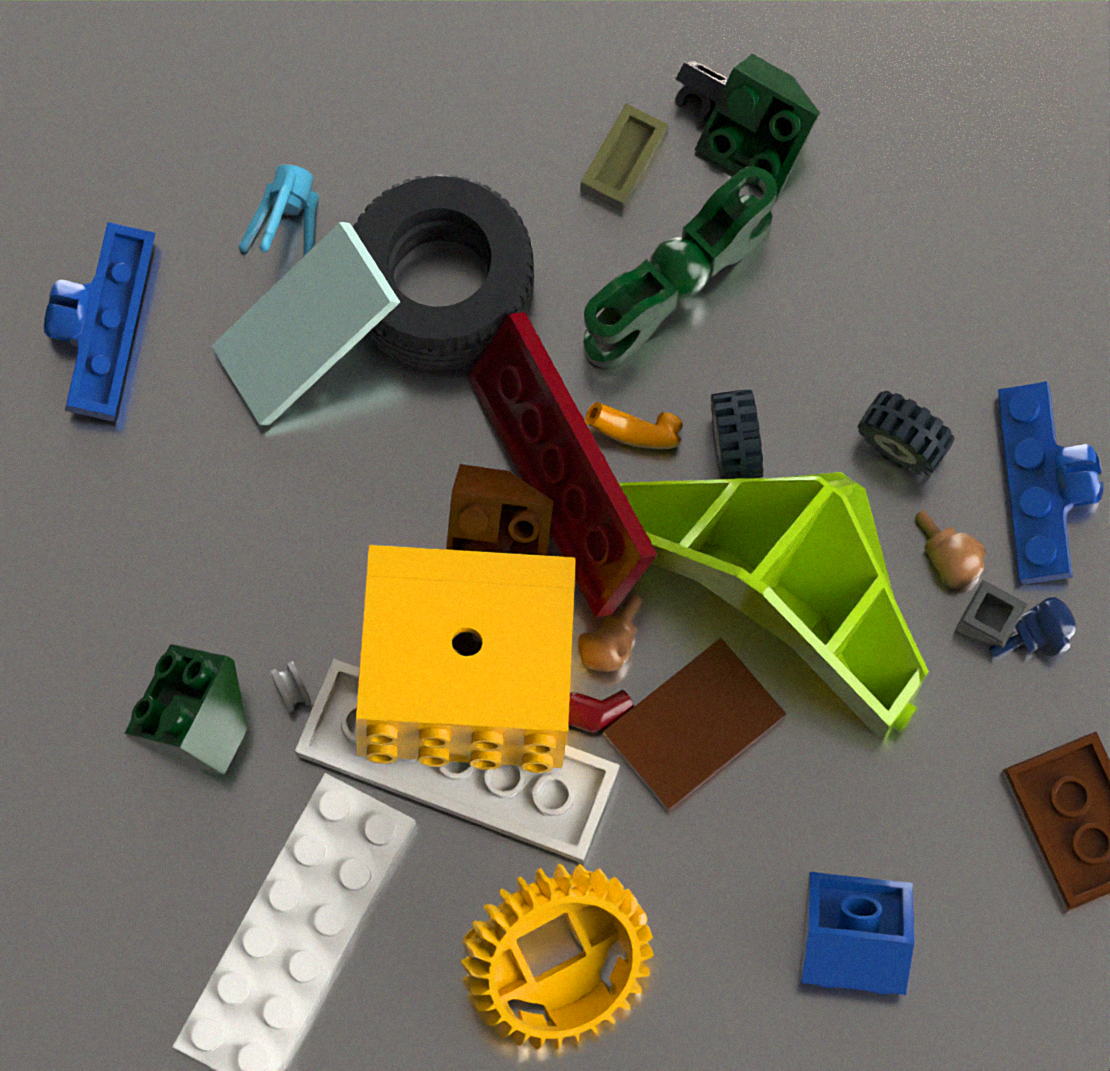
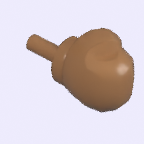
M925 510L920 511L915 516V519L931 538L925 544L924 549L934 566L939 570L944 585L949 588L964 587L983 573L986 550L976 538L967 533L957 534L953 527L940 531Z
M631 595L619 617H606L596 632L579 635L578 649L581 650V660L587 668L596 671L615 672L620 670L627 662L634 637L637 634V628L631 620L642 602L640 597Z

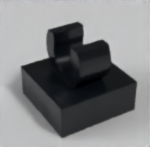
M695 60L684 62L675 80L686 86L677 93L675 105L679 107L685 106L690 95L696 94L702 100V107L696 117L700 119L707 118L712 113L715 102L717 103L728 78Z

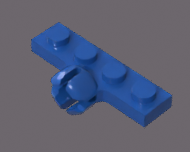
M107 222L97 270L92 282L79 284L59 280L52 286L44 317V333L49 338L70 342L77 348V358L65 411L114 422L155 232Z
M1047 381L998 389L1019 579L1025 585L1072 578L1073 572L1066 522L1067 513L1076 506L1095 504L1102 499L1103 482H1099L1098 475L1102 473L1099 457L1094 448L1089 444L1063 447L1057 444L1051 389Z

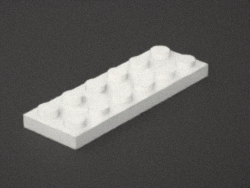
M333 658L295 749L296 756L583 864L620 765L568 745L565 747L562 768H553L545 773L528 772L519 765H501L497 769L482 770L472 767L470 763L449 762V764L441 767L425 766L414 759H397V761L389 764L371 762L366 757L356 756V712L360 668Z
M325 773L176 1039L173 1048L214 1071H281L413 831L416 820Z

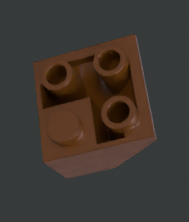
M460 464L451 494L446 550L547 556L554 501L510 471Z

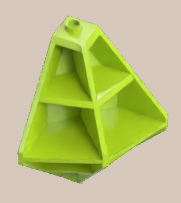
M842 472L776 478L618 482L658 554L652 564L698 581L789 644L867 727L882 740L887 737L892 728L899 733L903 731L918 709L911 702L917 695L929 671L896 603L867 492L864 487Z

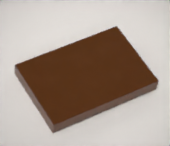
M719 638L604 730L603 736L669 813L784 720L787 714L726 642Z
M1097 731L1007 767L1001 772L1065 914L1110 895V759Z

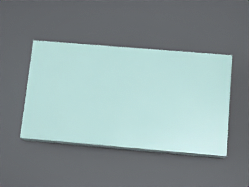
M339 222L211 347L258 424L270 425L392 311L400 301L351 224Z

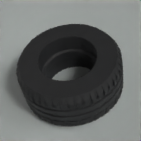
M428 174L424 178L416 176L412 180L406 179L403 181V184L397 183L391 189L383 191L382 196L374 198L372 200L373 203L366 206L365 212L360 214L357 218L358 222L354 223L353 226L356 234L400 301L366 336L371 338V342L375 346H379L382 352L389 353V356L394 360L399 359L400 363L406 365L410 363L412 367L417 369L418 367H423V370L435 368V371H442V369L450 371L454 370V367L462 369L466 368V365L469 364L473 366L491 343V340L495 337L507 316L511 313L523 312L527 315L531 307L534 289V259L528 230L523 225L521 216H518L514 207H510L507 199L501 198V194L496 191L492 192L489 186L481 185L479 181H470V178L464 176L460 178L458 175L447 177L446 174H438V176ZM432 240H452L469 246L484 259L487 267V276L481 287L467 299L449 306H428L411 300L396 287L394 282L395 267L408 251L422 243Z

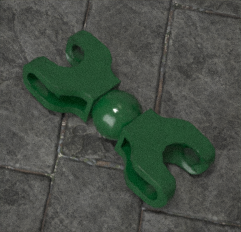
M755 166L740 170L718 188L704 204L700 212L683 227L682 237H672L660 243L651 254L649 261L646 259L632 271L615 277L589 300L584 310L586 331L584 333L583 349L590 362L605 369L620 365L637 351L655 332L659 324L676 309L677 299H687L699 293L708 282L709 276L713 277L725 266L734 264L744 258L767 237L771 229L773 217L770 210L775 204L777 185L770 173ZM756 184L762 187L765 195L761 199L753 195H742L739 197L740 190L746 185ZM604 309L602 313L598 317H596V314L600 310ZM599 340L606 344H614L620 341V345L613 351L604 352L597 348L595 341Z

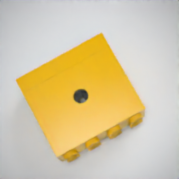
M369 545L356 712V756L366 757L367 760L379 764L393 763L397 759L418 760L422 765L431 767L445 766L449 762L470 763L472 767L482 770L497 769L501 765H519L525 771L533 773H545L553 768H562L568 734L576 558Z

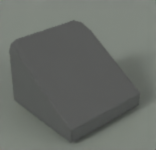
M982 580L955 630L963 635L1003 648L1025 610L1027 603Z

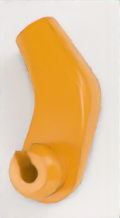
M596 402L590 406L585 416L586 424L617 442L633 447L671 449L676 447L681 441L678 433L683 428V422L679 417L669 412L660 413L656 423L652 424Z

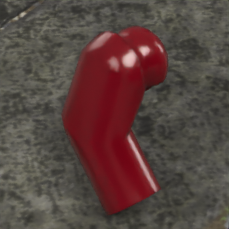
M620 690L603 700L577 692H570L568 724L589 732H596L616 722L631 710L634 705L630 696L624 690Z

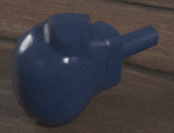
M1049 597L1021 615L1015 626L1017 633L1008 638L1003 648L992 645L989 647V650L994 659L1021 644L1025 646L1029 654L1038 649L1045 656L1059 655L1070 649L1069 639L1072 638L1077 629L1075 619L1068 606L1062 600L1056 597Z

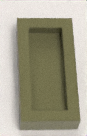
M626 103L582 178L580 190L623 211L667 135L669 124Z

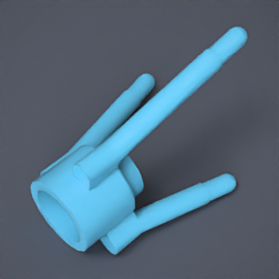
M288 164L277 167L273 183L267 184L264 197L239 244L241 252L248 250L271 206L273 209L260 244L262 252L269 250L282 214L297 215L300 209H304L303 257L315 246V209L319 195L311 191L314 177L309 171Z

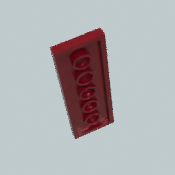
M525 312L511 313L507 316L497 334L469 373L468 378L522 480L554 501L550 533L563 557L576 558L575 580L594 616L612 615L658 554Z

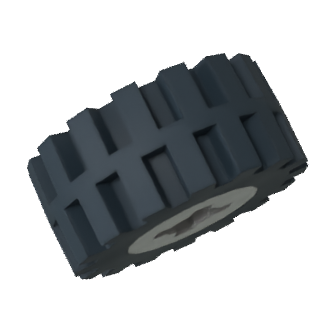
M752 389L711 394L712 425L721 479L763 477L762 443Z
M890 391L878 393L857 426L860 435L865 437L864 440L868 444L874 445L877 452L885 454L894 463L901 464L904 469L909 471L913 469L916 474L923 475V473L927 476L933 474L955 440L951 434L952 431L949 427L942 425L944 422L939 417H934L930 414L931 411L925 407L921 408L912 399L906 400L901 394L894 393L893 395Z

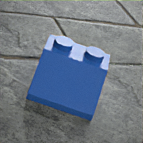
M810 872L802 946L801 983L813 984L822 988L839 987L866 990L875 994L892 993L906 995L915 944L913 883Z

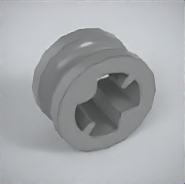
M293 661L287 663L286 670L278 672L276 669L269 671L288 713L294 711V706L298 702H303L306 705L312 702Z

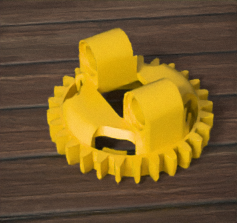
M558 864L553 878H548L544 871L539 868L536 871V882L528 884L521 876L518 877V891L511 894L509 891L501 888L499 894L503 902L498 907L486 903L483 907L490 916L489 921H473V928L468 931L462 941L468 957L461 960V965L466 973L469 974L462 979V982L467 991L471 993L467 996L469 1001L488 1027L492 1026L501 1038L510 1036L512 1041L518 1046L523 1045L528 1039L530 1044L536 1050H539L547 1038L553 1048L558 1050L564 1037L569 1036L576 1045L579 1044L580 1033L586 1030L597 1037L596 1025L604 1020L615 1025V1018L612 1013L618 1007L630 1010V1004L626 1000L629 993H642V988L636 978L650 975L649 968L644 960L654 956L652 948L648 944L653 935L651 929L646 924L648 918L644 910L637 903V899L629 889L624 890L623 885L615 876L608 881L601 869L597 868L594 872L587 871L581 864L577 865L571 875L568 874L562 864ZM564 914L574 937L583 948V951L534 978L516 940ZM619 941L627 955L626 958L618 955L615 967L609 977L613 983L609 988L601 979L600 972L606 962L610 948ZM518 999L528 1003L540 1004L544 1006L548 1021L545 1020L543 1014H534L523 1010L518 1011L517 1018L507 1002Z

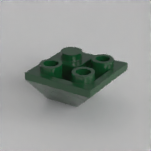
M752 53L732 69L694 150L735 174L750 166L766 170L775 179L777 185L776 197H778L801 154L820 112L793 76Z
M170 644L166 653L158 660L155 666V674L143 698L134 706L131 721L124 734L195 768L224 775L247 731L235 661L226 655Z

